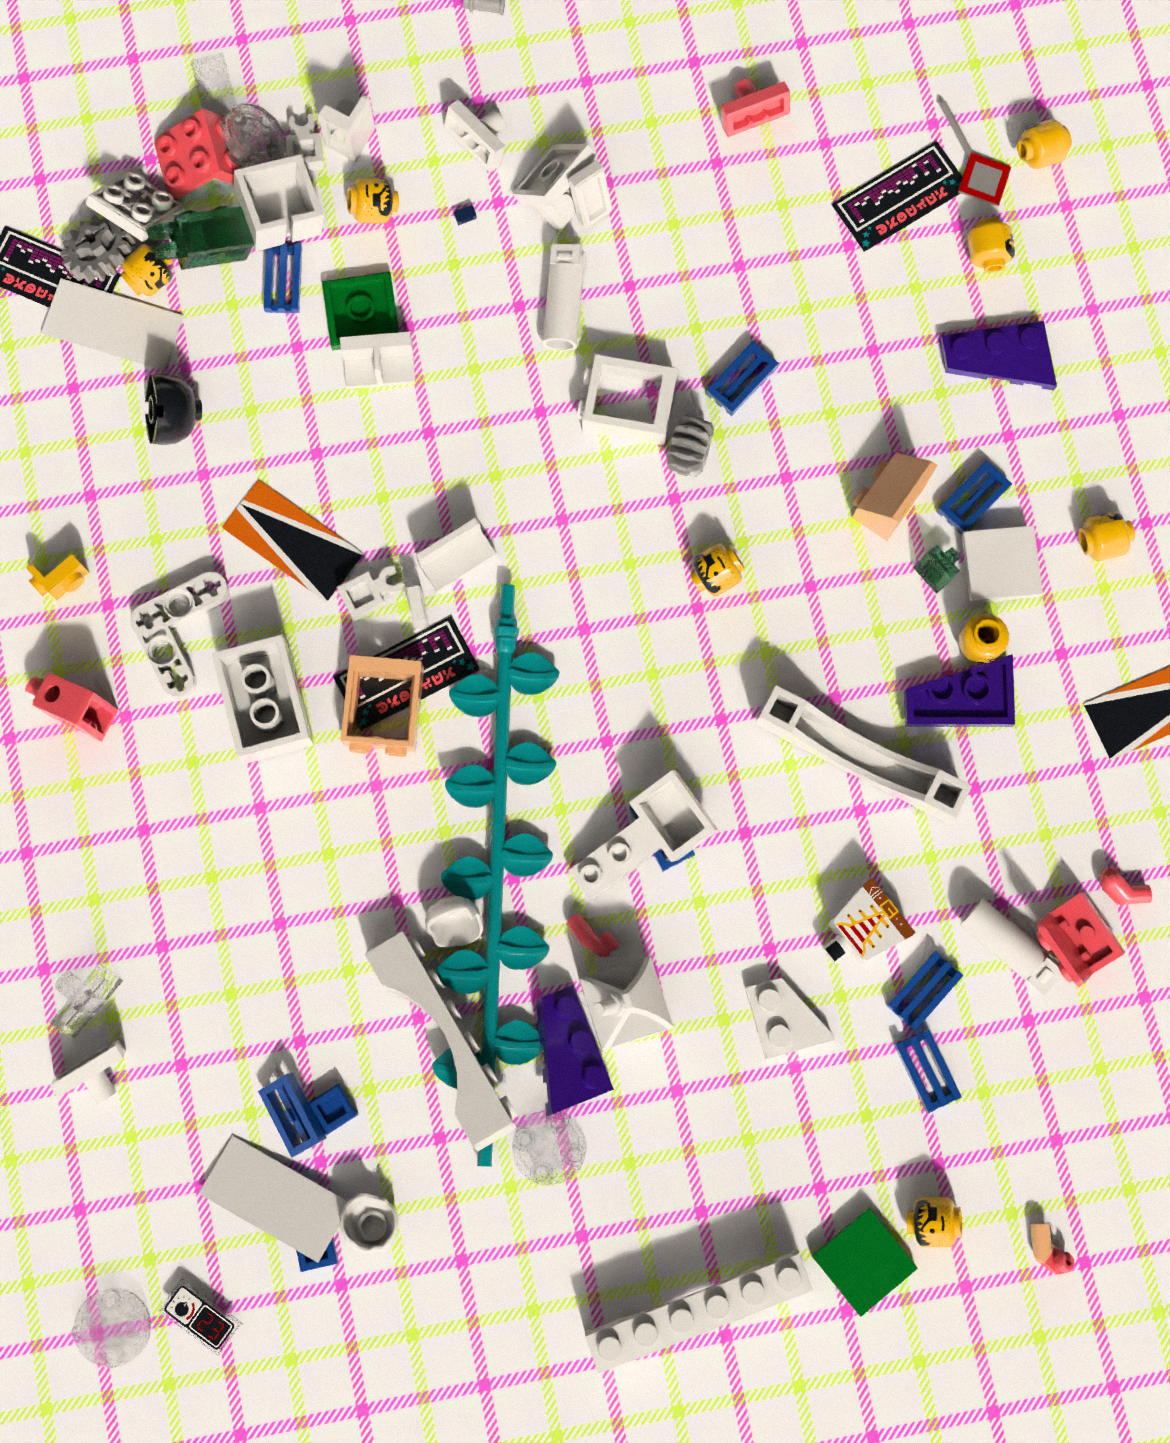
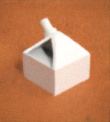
M651 956L580 978V985L602 1052L674 1028Z

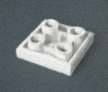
M131 171L89 194L86 203L88 207L142 242L183 217L185 206L174 200L170 193L159 190L148 183L142 175Z
M1034 525L964 531L962 533L970 603L1036 598L1043 595Z

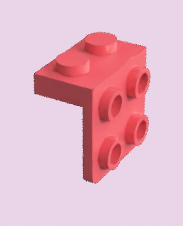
M202 108L155 139L154 145L166 190L173 196L174 200L183 198L214 178L234 185V170L243 168L244 162L237 147L234 126L229 118Z
M1081 891L1053 909L1036 923V927L1039 930L1036 932V936L1039 942L1047 951L1052 949L1060 961L1057 966L1063 977L1069 983L1074 981L1078 987L1085 984L1093 973L1125 954V950L1084 891Z

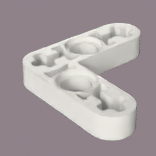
M217 572L203 573L139 605L131 614V626L162 688L175 700L182 701L190 698L196 690L197 682L171 630L220 606L227 600L230 591L228 583ZM211 581L215 585L221 584L217 588L218 595L212 597L209 593H205L199 596L203 602L200 605H197L196 599L190 593L193 589H195L198 595L208 590L206 584ZM179 596H184L190 601L188 610L183 614H175L171 611L172 601ZM161 605H163L164 611L171 618L168 621H165L163 616L152 621L154 627L151 629H147L145 625L139 626L144 622L143 615L149 614L151 617H156L162 614L158 609ZM168 643L173 647V654L167 661H158L154 657V650L159 644ZM175 667L182 679L188 678L184 682V690L179 691L176 687H170L175 681L167 669Z

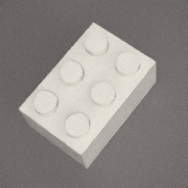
M282 634L211 653L236 753L244 764L314 745L288 643Z

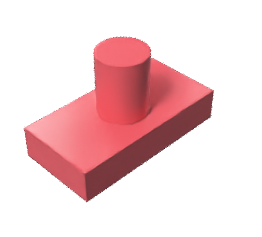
M742 79L734 86V92L738 99L721 105L722 128L727 137L790 114V90L785 81L757 91L751 79Z

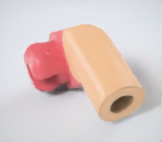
M1049 1223L1030 1224L1033 1255L1036 1261L1055 1274L1070 1272L1074 1267V1258L1069 1252H1064L1051 1243Z

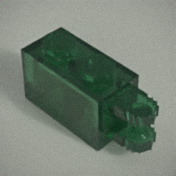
M218 206L211 211L203 212L184 211L175 215L173 222L153 225L146 230L150 241L171 239V242L157 246L153 249L156 260L159 261L178 259L181 270L247 260L254 245L241 206L232 208Z

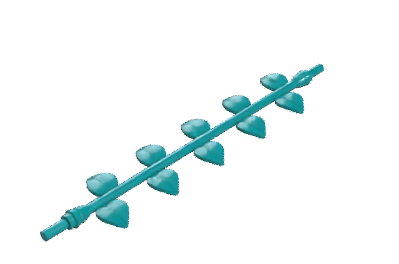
M512 584L501 585L500 618L496 619V627L493 628L495 648L498 653L497 685L486 676L474 674L464 678L449 690V697L454 706L468 716L487 717L496 710L493 775L479 765H467L445 781V788L450 797L462 806L482 808L492 801L489 866L478 858L466 856L455 861L441 873L443 885L455 896H462L472 901L479 900L488 893L486 959L484 960L482 956L474 951L460 950L450 955L436 969L441 982L454 992L473 994L484 987L482 1056L479 1052L475 1053V1056L481 1066L488 1063L495 1076L496 1055L506 1064L521 1065L533 1060L543 1051V1046L540 1045L539 1032L527 1022L521 1020L510 1021L501 1026L497 1031L500 960L509 969L526 970L540 963L550 950V946L535 931L525 926L513 927L501 936L504 868L513 876L529 877L545 869L553 858L552 851L538 838L530 834L522 833L515 835L505 843L507 777L519 785H534L549 777L556 767L555 759L537 744L525 742L514 746L509 751L511 685L520 694L537 695L552 687L560 674V671L552 663L537 653H525L512 661V654L515 652L519 635L517 620L514 619L515 585ZM449 1048L432 1063V1069L438 1079L446 1085L457 1089V1072L451 1048ZM493 1143L478 1151L477 1166L492 1167Z

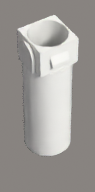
M552 244L542 344L552 350L570 351L577 347L582 284L586 270V252L583 251L581 244Z
M984 898L971 909L960 923V927L1024 980H1027L1044 996L1062 976L1057 966L1060 962L1058 958L1051 952L1046 951Z

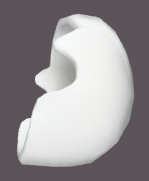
M450 896L439 899L429 907L425 918L427 933L432 935L435 944L439 947L455 948L468 945L477 940L483 932V924L478 907L471 900L462 896Z
M361 1193L349 1200L340 1214L341 1232L345 1241L359 1252L378 1253L392 1244L398 1232V1214L386 1198Z

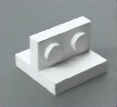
M553 144L512 195L520 204L534 205L554 229L562 230L576 213L568 178L591 164L590 162L597 154L588 144Z

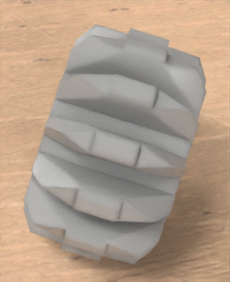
M686 415L678 420L667 457L669 470L675 471L679 475L697 477L703 472L714 434V427L711 422L705 421L701 417Z

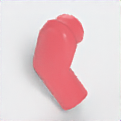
M1107 868L1101 872V888L1115 903L1119 905L1151 903L1152 891L1150 885L1130 886L1115 868Z
M581 913L574 914L567 920L566 925L578 942L598 956L608 957L611 951L618 948V943L610 932H605L598 938Z

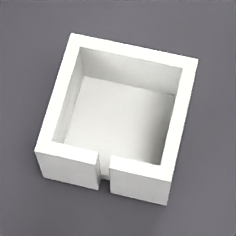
M301 154L234 170V194L255 251L285 244L286 237L289 236L291 242L322 234L324 214Z

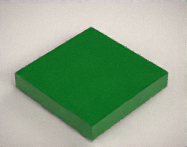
M391 272L322 281L332 351L341 350L340 337L399 332Z
M870 1208L864 1210L811 1255L860 1317L918 1269Z

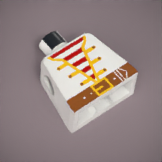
M870 878L828 923L837 936L824 945L822 950L834 965L838 964L850 953L861 964L910 938L916 932L873 878Z

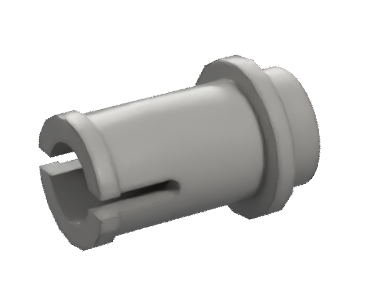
M463 0V8L469 9V13L478 10L503 15L505 0Z

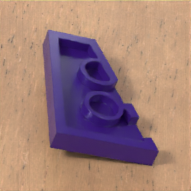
M1044 321L942 335L939 340L945 373L985 380L988 378L1010 381V384L1022 386L1026 383L1042 386V389L1053 391L1057 387Z
M1013 654L984 665L980 664L971 667L968 670L950 676H943L907 688L904 691L905 727H1013L1015 725Z
M570 986L537 999L540 1045L543 1046L545 1062L542 1076L543 1083L547 1085L548 1102L545 1103L546 1117L614 1090L574 987Z

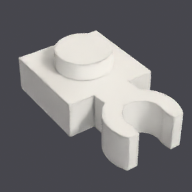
M308 114V123L304 126L297 125L294 115L290 116L288 122L291 135L286 136L288 157L301 154L307 171L323 170L320 133H315L316 128L313 115Z
M394 566L384 568L380 572L379 578L375 580L372 579L368 571L337 587L353 621L386 606L381 596L385 594L394 596L404 591L405 587L402 582L394 586L386 583L390 576L397 573Z

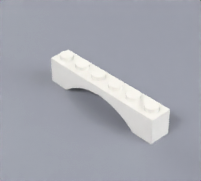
M775 685L756 722L757 726L947 824H950L957 818L972 788L970 784L938 768L902 756L864 738L833 720L810 702Z
M402 931L366 952L364 955L385 990L421 1008L443 1031L453 1053L457 1072V1099L454 1114L472 1146L477 1151H480L515 1130L517 1127L512 1118L518 1114L506 1095L501 1099L499 1098L493 1087L499 1081L488 1063L483 1066L480 1065L475 1056V1053L479 1052L480 1048L470 1031L463 1034L456 1022L461 1020L462 1017L452 1000L445 1003L441 997L439 990L443 989L444 986L435 970L431 969L427 972L422 964L421 959L425 958L426 954L416 937L409 941Z
M793 1251L690 1295L585 1332V1338L598 1374L814 1290L800 1254Z

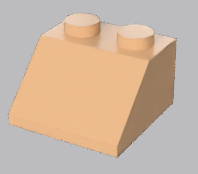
M897 452L890 462L883 459L872 477L877 479L870 490L864 486L852 503L857 507L852 518L888 541L926 487L938 465L929 460Z

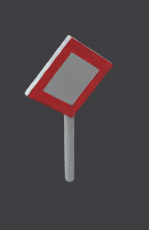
M941 101L940 106L968 157L958 193L999 207L1011 167L974 154L947 102Z

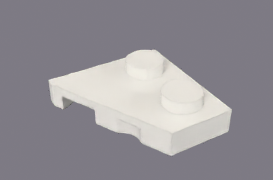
M782 978L745 988L765 1060L835 1040L834 1035Z

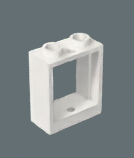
M595 354L593 366L586 365L583 386L589 387L587 399L580 398L577 419H582V431L665 446L678 368ZM601 373L661 383L654 424L594 414Z

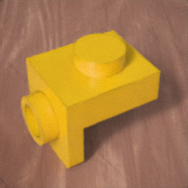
M73 554L68 556L45 577L32 563L26 567L33 575L28 580L42 596L49 593L56 601L66 592L71 593L77 590L83 584L84 577L89 573Z

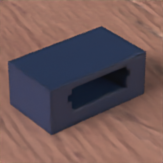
M473 205L453 212L458 226L477 219Z

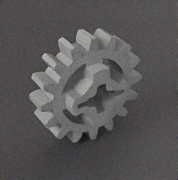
M93 215L90 223L81 221L78 231L71 230L69 232L72 238L71 240L63 241L62 244L66 249L61 251L60 255L64 259L62 262L78 281L84 278L87 283H91L96 276L100 281H104L107 273H111L114 276L117 274L116 269L125 261V257L133 252L131 246L136 244V240L130 233L104 216L99 220L96 215Z

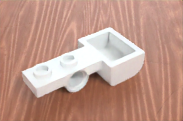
M671 770L629 802L639 816L638 819L568 870L588 900L594 899L619 879L636 870L661 848L671 862L678 861L718 831L716 825L676 770Z

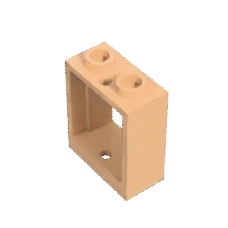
M349 655L340 741L344 746H349L350 752L369 754L371 753V748L385 749V755L406 757L407 751L416 752L424 675L422 661ZM361 677L412 681L406 739L355 735Z

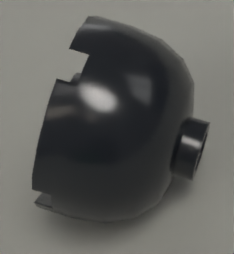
M168 374L148 376L145 402H149V414H145V423L149 443L170 445L186 439L192 433L195 421H201L202 419L201 400L195 399L193 389L185 380L177 376Z

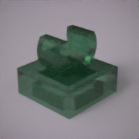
M936 545L921 558L913 569L938 594L960 572L955 563L962 557L953 547L944 553Z

